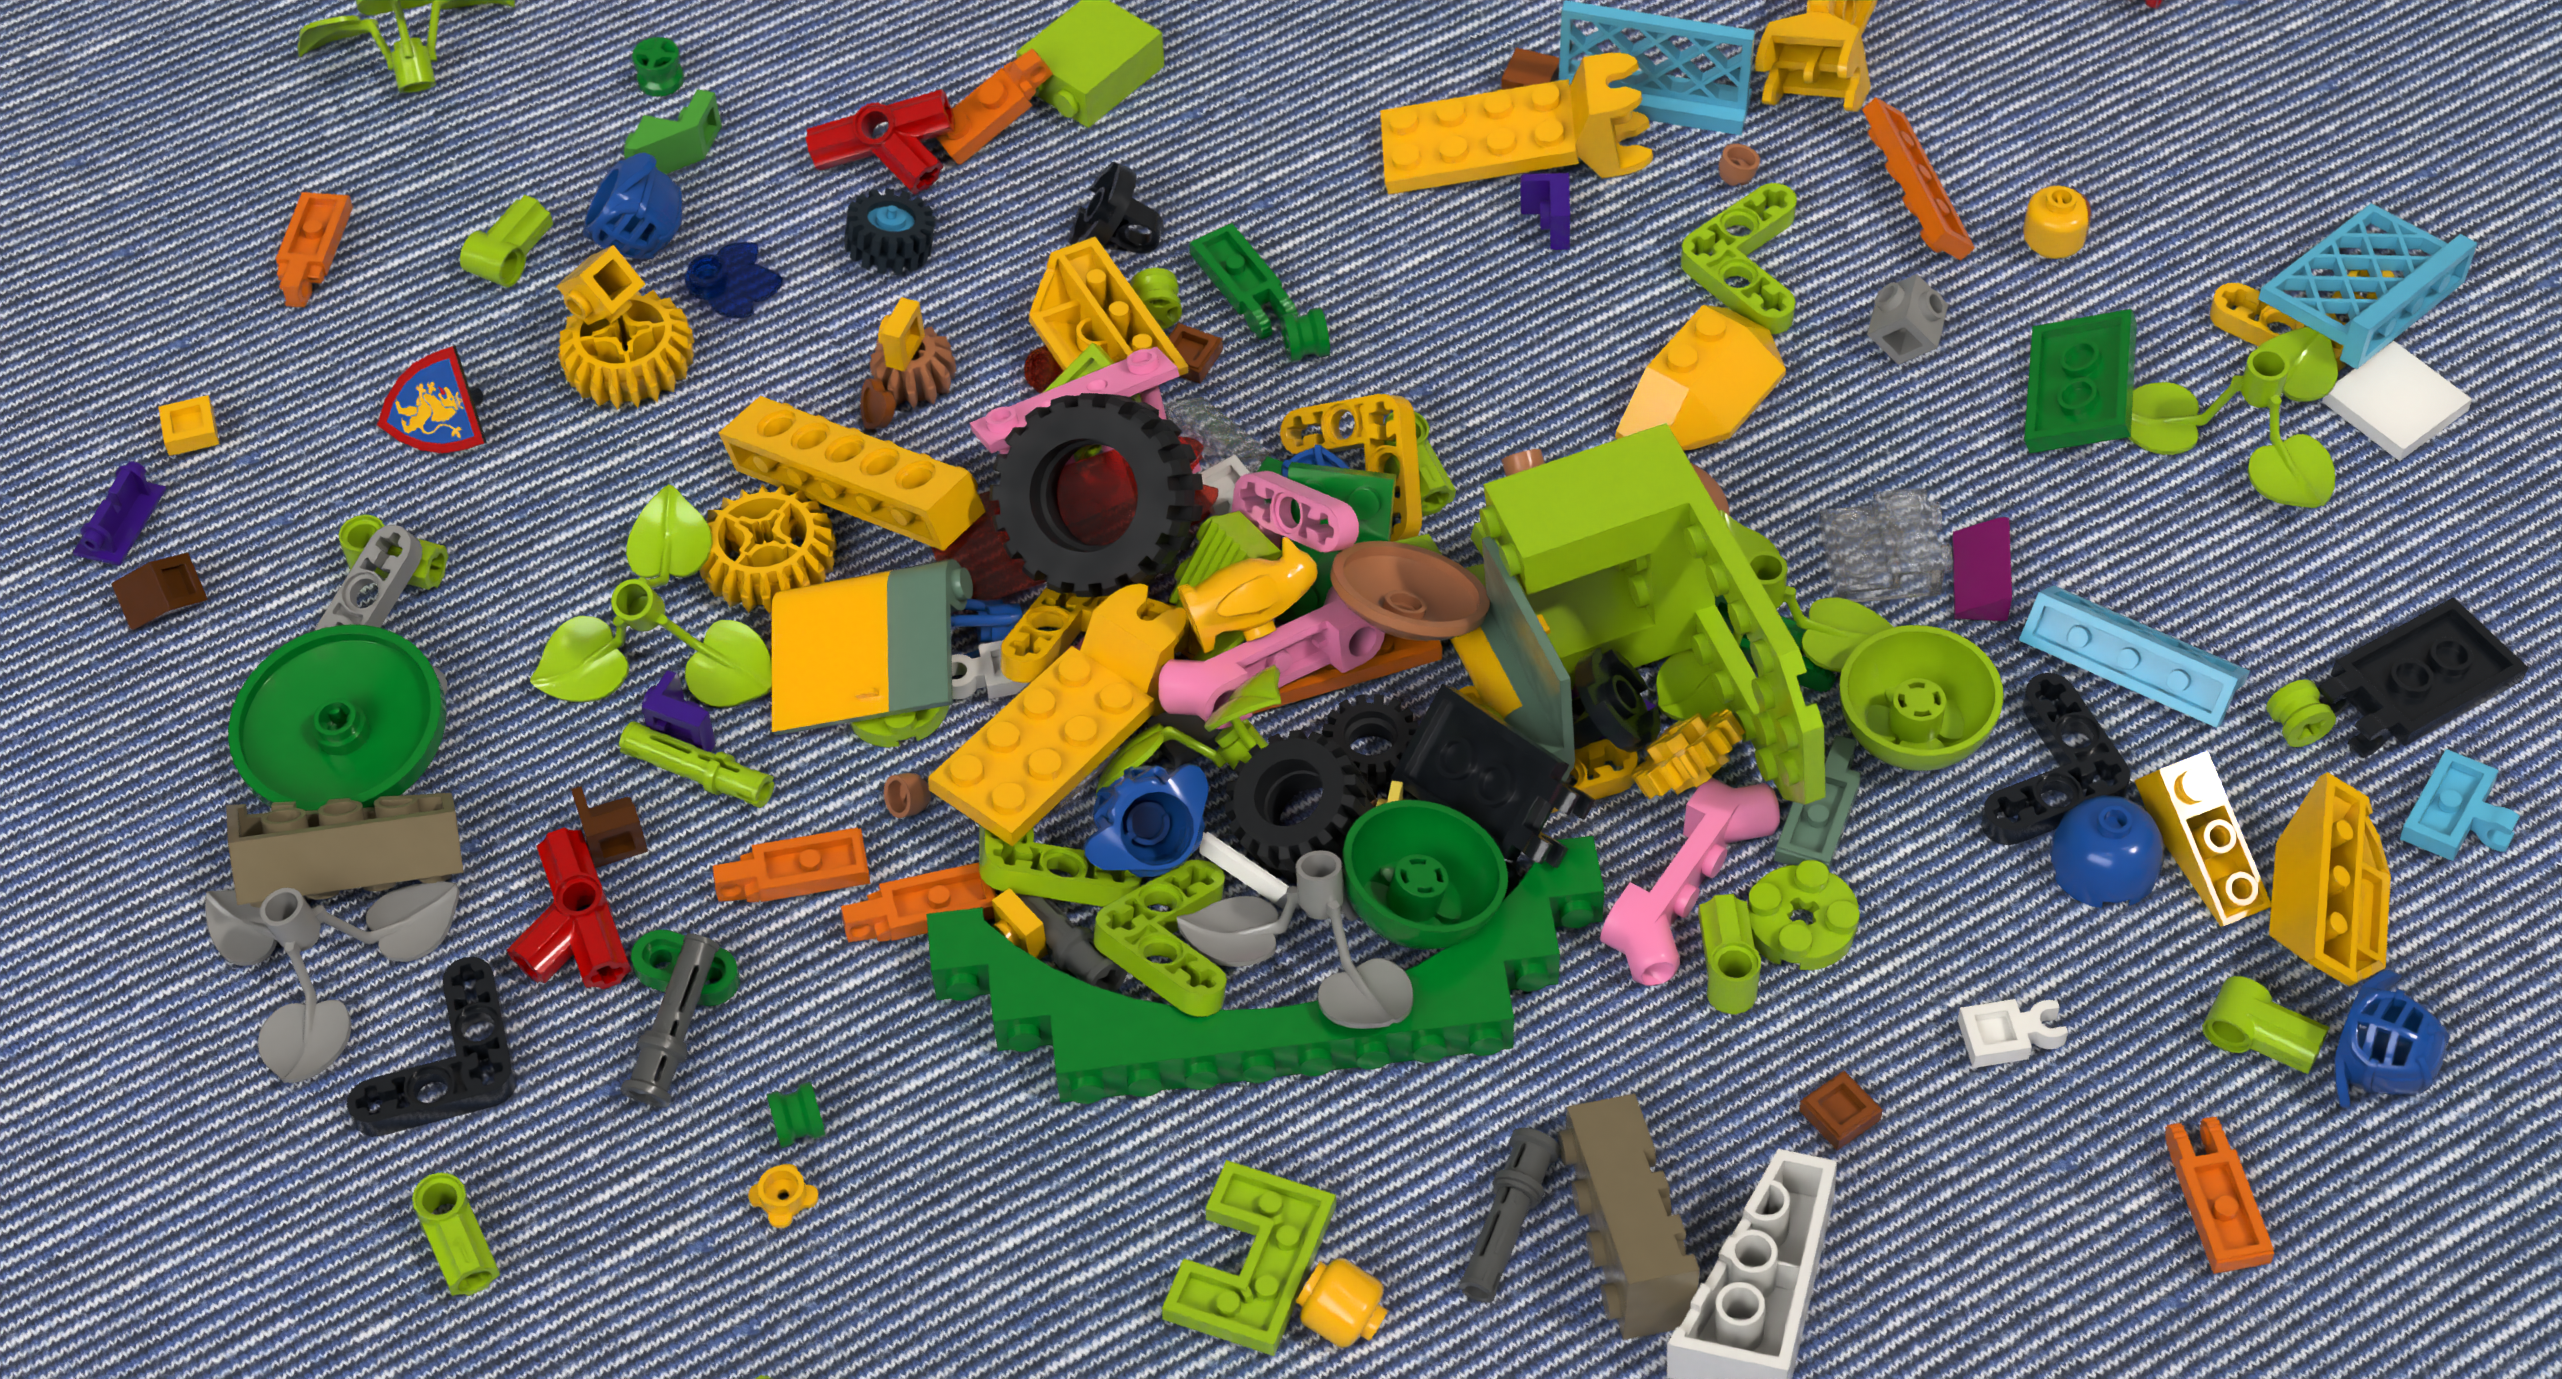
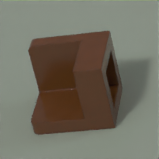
M188 552L148 562L111 583L127 623L132 630L142 628L164 615L196 607L208 600Z
M582 786L571 789L595 868L648 852L639 817L630 797H624L588 808Z

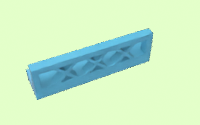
M2055 585L2038 592L2019 638V641L2215 728L2222 724L2236 690L2244 686L2250 670Z

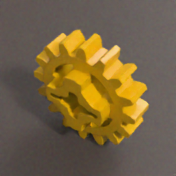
M1724 709L1720 713L1717 711L1713 712L1705 720L1700 713L1684 721L1679 720L1664 730V733L1656 741L1646 747L1645 750L1649 755L1644 758L1645 762L1635 768L1636 772L1631 776L1648 799H1652L1656 795L1659 797L1663 796L1671 788L1677 795L1694 786L1697 788L1711 779L1712 775L1720 767L1730 761L1731 757L1728 753L1733 750L1732 746L1743 739L1741 735L1745 733V730L1731 710L1729 711L1728 709Z

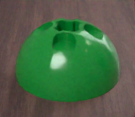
M1399 800L1378 805L1355 821L1344 842L1342 876L1348 899L1357 915L1372 931L1394 944L1419 950L1440 949L1458 944L1480 931L1497 912L1505 897L1508 872L1503 854L1498 845L1478 823L1450 807L1421 800Z

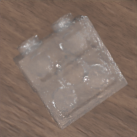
M1926 488L1874 492L1872 505L1820 510L1819 527L1835 597L1854 602L1941 595L1944 574L1952 572V552L1949 542L1938 541L1937 533L1942 531L1941 506L1938 501L1929 502Z

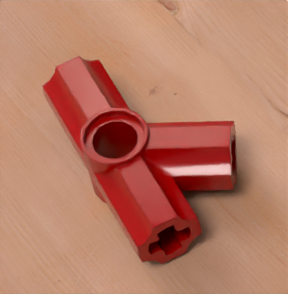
M940 89L886 106L880 103H869L861 107L855 115L808 128L805 138L808 152L817 170H826L876 155L911 193L916 195L922 190H927L939 178L940 171L944 167L921 141L955 132V120L947 95ZM888 122L886 133L879 138L873 139L874 129L879 124Z
M565 827L547 833L545 839L536 847L553 894L554 902L507 949L509 957L520 967L524 974L537 983L542 982L545 984L574 955L586 988L598 987L603 990L620 984L624 976L632 970L584 834L581 829L569 830ZM584 905H591L585 910L576 911L578 908Z

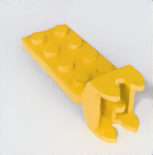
M1808 0L1807 13L1769 22L1760 40L1755 59L1756 72L1769 71L1764 84L1762 103L1764 105H1776L1781 100L1783 94L1845 98L1843 106L1845 111L1857 112L1862 107L1871 88L1862 34L1878 0Z
M1604 53L1583 57L1571 84L1569 79L1380 110L1384 179L1388 195L1579 164L1578 157L1602 179L1627 175L1645 168L1653 160L1652 149L1637 144L1630 146L1619 144L1621 140L1636 137L1650 127L1649 119L1646 115L1632 111L1641 104L1642 93L1629 87H1609L1610 82L1626 79L1639 69L1637 59L1625 53Z
M1132 584L1111 594L1093 610L1080 651L1073 646L1066 650L928 776L929 791L1013 847L1147 719L1165 712L1159 699V675L1162 667L1170 659H1174V647L1182 639L1186 631V611L1182 607L1163 611L1153 620L1145 621L1140 619L1138 615L1147 606V585Z

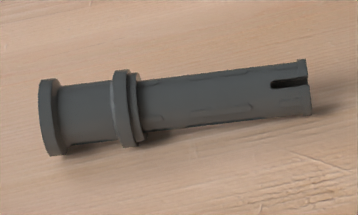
M995 889L997 895H1000L1004 892ZM1015 893L1043 922L1046 943L1053 950L1054 963L1062 972H1071L1077 979L1112 992H1116L1120 988L1128 972L1095 947L1093 941L1094 932L1090 928L1074 925L1049 898Z
M687 933L684 936V943L670 981L667 984L653 1027L639 1037L637 1046L641 1051L631 1078L624 1080L620 1089L624 1095L638 1102L666 1108L670 1105L672 1096L668 1091L678 1063L685 1062L689 1053L687 1051L688 1046L683 1041L701 997V992L714 956L720 947L718 943L702 935Z
M1517 1128L1513 1130L1509 1140L1512 1150L1504 1170L1497 1171L1493 1179V1191L1496 1195L1494 1203L1485 1220L1470 1262L1458 1285L1464 1295L1476 1301L1484 1303L1494 1301L1500 1279L1508 1264L1524 1219L1529 1209L1540 1204L1545 1193L1541 1184L1549 1164L1556 1162L1560 1155L1561 1147L1555 1139L1535 1129Z

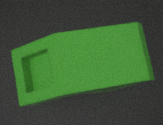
M697 89L688 107L682 108L678 122L644 115L635 132H631L626 139L624 146L625 159L638 153H648L655 157L657 160L655 166L664 174L704 160L722 127L715 92Z

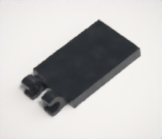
M2453 597L2336 660L2331 671L2333 677L2318 687L2319 692L2324 696L2319 699V702L2329 705L2336 717L2350 703L2364 716L2355 724V727L2361 733L2349 739L2347 744L2361 758H2366L2375 753L2392 736L2401 744L2407 746L2523 681L2529 667Z
M1441 684L1390 778L1393 781L1403 782V788L1421 801L1450 807L1471 818L1493 838L1504 859L1516 862L1521 852H1523L1535 862L1543 864L1546 861L1554 868L1559 867L1568 848L1541 832L1552 810L1555 807L1566 815H1570L1572 812L1585 820L1595 802L1594 798L1562 780L1569 764L1456 688Z

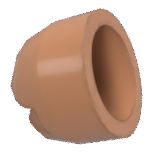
M1730 144L1723 149L1718 166L1721 179L1730 186H1737L1739 183L1740 185L1748 184L1757 172L1760 157L1756 151L1746 145Z
M1541 449L1522 451L1501 460L1506 476L1545 464Z
M902 773L892 775L886 780L884 800L889 812L893 816L904 818L924 811L931 801V791H929L928 783L916 773Z

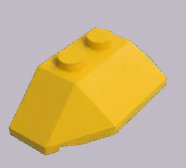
M1096 237L1051 252L1047 262V269L1029 312V322L1063 371L1091 343H1095L1101 346L1115 363L1127 359L1135 351L1151 349L1157 346L1178 367L1179 376L1188 373V364Z
M1702 305L1647 365L1617 427L1615 438L1619 439L1667 423L1683 451L1694 450L1730 439L1785 377L1786 368L1770 330L1728 308Z
M2326 772L2319 776L2276 842L2269 935L2307 963L2350 987L2386 968L2391 874L2380 836L2368 816L2373 813L2369 797Z

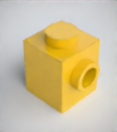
M612 245L589 256L557 284L556 287L564 296L563 300L568 310L589 325L603 318H606L609 323L618 319L632 307L633 304L629 299L646 284L618 249Z

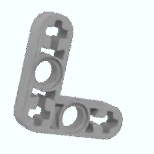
M393 524L378 529L365 546L315 630L350 624L380 628L422 558L420 541L401 526ZM392 545L403 549L398 557L388 554V550ZM378 567L384 572L389 573L387 579L375 573V569ZM368 584H377L378 596L374 603L366 608H359L357 605L359 591ZM431 664L440 680L444 695H446L447 680L445 675Z

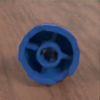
M2107 795L2086 799L2065 813L2052 837L2050 856L2056 871L2055 880L2073 899L2092 907L2102 908L2103 902L2119 903L2129 900L2128 906L2134 905L2152 892L2160 877L2163 866V836L2152 816L2133 801L2119 796Z

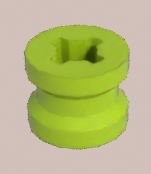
M1156 267L1142 270L1132 277L1129 284L1162 329L1171 327L1179 321L1182 315L1181 300L1177 296L1179 293L1178 281L1174 273L1167 269Z
M2308 679L2297 680L2280 688L2271 696L2266 705V710L2272 720L2282 723V735L2289 746L2304 747L2323 738L2336 722L2335 714L2329 705L2319 702L2320 692L2314 682Z

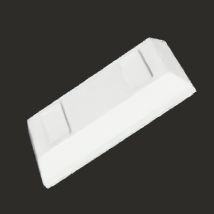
M1208 831L1207 833L1203 832V838L1200 843V853L1284 909L1287 902V888L1289 887L1287 884Z

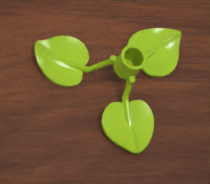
M356 0L358 11L368 16L394 11L401 40L393 44L395 51L391 52L378 30L379 24L377 20H361L358 16L349 15L323 19L305 25L299 33L298 55L301 58L304 54L327 43L370 32L387 61L388 70H394L398 91L402 93L420 92L436 85L431 63L437 61L435 47L440 9H455L479 4H503L514 8L515 2L514 0ZM432 3L427 46H423L420 38L409 37L403 9L417 8Z
M2310 327L2295 329L2266 341L2249 355L2243 376H2233L2229 387L2204 413L2199 415V403L2196 397L2181 385L2169 382H2156L2140 386L2133 390L2131 437H2128V439L2144 450L2156 454L2174 455L2191 450L2198 441L2196 426L2207 424L2237 391H2241L2244 399L2251 406L2257 408L2269 407V436L2272 445L2259 447L2250 457L2247 471L2253 487L2261 495L2277 503L2307 508L2324 506L2330 500L2335 487V469L2331 456L2319 441L2309 435L2297 434L2282 441L2279 430V408L2282 402L2280 398L2282 393L2291 400L2309 402L2321 399L2333 390L2338 377V364L2332 347V341Z
M668 484L647 503L629 534L626 547L627 560L632 571L640 578L623 581L615 588L612 594L611 605L617 615L613 619V624L616 626V636L614 637L611 627L606 622L593 616L582 615L563 623L550 637L539 665L530 678L531 684L540 691L569 702H592L608 697L623 684L629 673L628 660L617 649L626 641V627L630 626L634 630L644 632L650 631L658 625L664 627L697 651L686 664L685 679L690 692L702 703L716 708H731L765 696L772 689L771 654L761 637L749 626L734 620H719L709 627L702 643L665 616L664 601L653 588L666 585L669 582L670 575L686 578L698 572L708 560L713 545L712 533L705 518L673 485Z
M1723 510L1719 511L1775 608L1777 609L1783 602H1786L1797 626L1807 630L1802 637V649L1807 658L1815 665L1826 670L1841 672L1850 653L1862 641L1880 631L1893 628L1886 619L1857 602L1837 597L1823 598L1815 601L1810 607L1809 619L1806 618L1796 600V589L1786 586L1787 563L1780 556L1775 545L1760 533L1738 523ZM1734 630L1733 636L1740 646L1743 635L1739 636ZM1693 649L1671 655L1662 664L1656 680L1658 710L1665 716L1677 721H1684L1700 713L1705 720L1716 711L1720 713L1724 709H1728L1732 713L1734 712L1729 702L1722 704L1718 699L1712 683V671L1708 664L1701 666L1698 663Z
M1229 631L1216 636L1214 650L1205 654L1201 648L1193 660L1206 661L1239 646L1245 640L1243 632ZM1271 665L1255 674L1239 686L1229 697V701L1221 705L1207 719L1204 728L1208 732L1229 721L1232 726L1224 728L1216 736L1215 741L1220 746L1217 751L1172 726L1164 728L1159 722L1133 737L1112 756L1100 776L1096 793L1102 787H1109L1114 781L1122 777L1126 768L1140 766L1153 755L1162 743L1169 740H1176L1211 759L1218 768L1228 763L1234 770L1239 761L1247 763L1252 758L1248 752L1251 748L1258 744L1263 749L1269 744L1248 719L1242 721L1240 717L1272 705L1281 704L1278 689L1280 670L1275 665Z

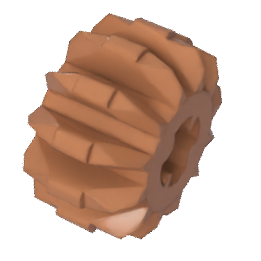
M932 326L924 329L925 337L905 372L886 367L883 345L877 339L875 353L871 354V375L874 376V379L882 381L885 391L893 394L896 406L904 401H908L913 409H915L918 401L926 400L935 404L937 393H949L951 380L955 378V357L952 356L951 345L947 341V337L937 336Z

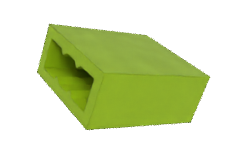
M1080 0L1016 51L1018 58L1030 49H1034L1053 73L1051 77L1035 89L1036 93L1034 96L1055 107L1063 116L1073 118L1087 128H1090L1165 66L1162 32L1110 0Z

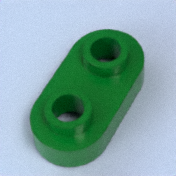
M654 930L644 934L636 941L631 951V960L635 974L641 983L650 988L665 992L684 943L685 935L670 930ZM719 947L718 952H716L705 983L710 979H719V981L714 984H704L697 1004L703 1006L720 1005L731 999L737 992L740 985V975L735 958L727 950ZM661 962H670L665 968H655Z

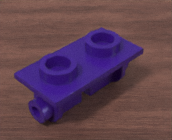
M129 461L126 465L118 467L115 473L116 479L108 490L105 500H102L90 522L85 523L80 530L82 538L73 551L74 556L121 566L166 491V487L163 485L147 482L145 478L146 469L135 461Z

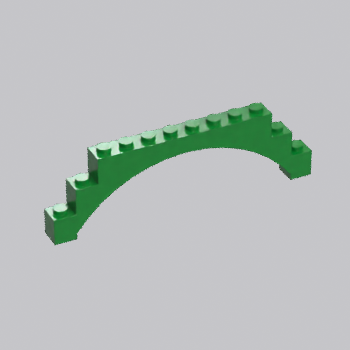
M1585 836L1557 840L1568 848L1558 868H1554L1546 861L1543 864L1534 862L1518 886L1502 901L1497 912L1480 931L1458 944L1443 949L1419 965L1404 971L1408 975L1413 989L1411 1012L1403 1021L1380 1028H1350L1336 1024L1323 1014L1318 1000L1276 1008L1219 1010L1210 1016L1198 1017L1189 1015L1173 1005L1131 998L1092 986L1050 967L1025 952L985 921L983 907L927 914L931 973L937 1000L952 999L966 1001L979 995L990 994L998 1051L1014 1050L1017 1052H1027L1039 1046L1053 1045L1060 1103L1074 1101L1080 1104H1090L1102 1098L1123 1095L1148 1097L1157 1094L1159 1091L1181 1088L1206 1090L1223 1083L1239 1081L1263 1083L1274 1077L1298 1074L1321 1076L1331 1070L1356 1067L1373 1070L1384 1067L1389 1063L1414 1060L1422 1063H1431L1447 1056L1472 1053L1478 1056H1489L1501 1050L1513 1049L1514 1014L1509 990L1536 991L1549 985L1558 984L1560 951L1555 927L1580 928L1590 923L1602 922L1605 890L1594 837Z

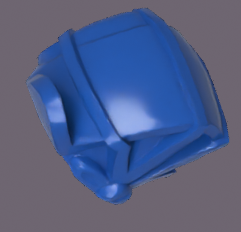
M638 153L626 160L618 161L598 185L596 194L586 214L583 227L584 238L594 240L603 250L614 245L622 256L653 259L660 250L669 244L681 225V187H678L669 176L657 169L655 166L657 160L648 153Z
M1190 763L1180 766L1171 774L1157 765L1136 768L1131 766L1126 768L1122 777L1114 781L1109 787H1102L1096 793L1097 798L1094 804L1093 821L1098 830L1087 838L1084 843L1086 858L1091 864L1102 870H1128L1139 878L1160 876L1183 866L1200 846L1205 829L1202 816L1208 797L1209 786L1202 769Z
M2384 970L2364 983L2346 1019L2337 1046L2334 1064L2336 1093L2341 1108L2351 1109L2348 1084L2362 1088L2370 1094L2374 1092L2387 1095L2422 1094L2432 1086L2433 1080L2437 1077L2443 1065L2446 1046L2450 1039L2446 1027L2442 1026L2440 1021L2425 1007L2406 996V991L2396 989V992L2389 991L2402 978L2401 974L2393 970Z

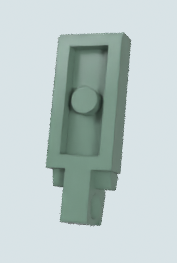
M1839 735L1835 736L1825 762L1826 797L1806 805L1796 802L1792 803L1775 849L1774 861L1787 865H1799L1805 860H1817L1826 865L1830 871L1860 788L1861 772L1851 770L1855 758L1856 740Z

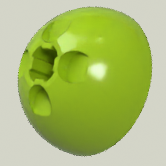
M1906 625L1880 631L1855 647L1846 659L1841 671L1839 697L1842 713L1848 728L1861 746L1870 754L1897 768L1911 771H1930L1952 766L1969 757L1984 744L1996 726L2002 710L2003 685L2000 675L1990 658L1968 639L1942 628L1925 625Z

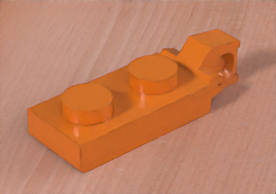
M1030 49L1013 62L1000 68L953 107L955 132L936 137L952 159L958 165H962L1033 106L1029 100L1036 93L1035 89L1053 75L1052 71L1034 49Z
M301 193L275 258L278 265V280L281 281L279 286L280 290H283L286 306L305 308L312 295V283L322 284L325 276H327L353 209L350 195Z
M858 827L752 845V852L740 856V861L712 865L714 885L719 902L747 900V902H759L761 900V902L871 884L861 828L858 829Z
M979 862L880 883V890L867 895V901L841 906L842 921L848 942L870 940L876 937L877 941H889L890 939L894 941L928 933L927 914L983 907L984 919H995L992 899L997 897L995 889L981 879Z

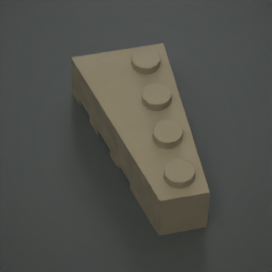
M452 793L382 796L374 801V807L363 808L361 802L351 800L350 798L329 799L327 804L314 811L296 808V801L273 802L271 812L260 814H247L246 804L226 805L228 848L237 905L250 903L252 907L260 908L268 895L282 888H293L298 890L302 896L306 895L309 899L321 900L338 895L340 890L363 887L366 891L376 892L390 889L396 885V882L419 879L422 883H436L437 881L443 882L450 879L452 874L464 873Z
M1634 1093L1567 1106L1565 1130L1557 1132L1558 1144L1561 1147L1560 1155L1565 1166L1571 1164L1574 1166L1577 1180L1572 1181L1571 1184L1574 1205L1578 1216L1588 1215L1592 1229L1591 1232L1586 1233L1589 1258L1593 1268L1602 1266L1607 1284L1601 1285V1297L1608 1320L1617 1319L1623 1340L1673 1331L1677 1326H1681L1691 1308V1301L1698 1290L1700 1269L1695 1255H1686L1684 1245L1686 1231L1680 1214L1671 1215L1670 1187L1664 1171L1651 1172L1650 1167L1656 1166L1655 1147L1636 1095Z

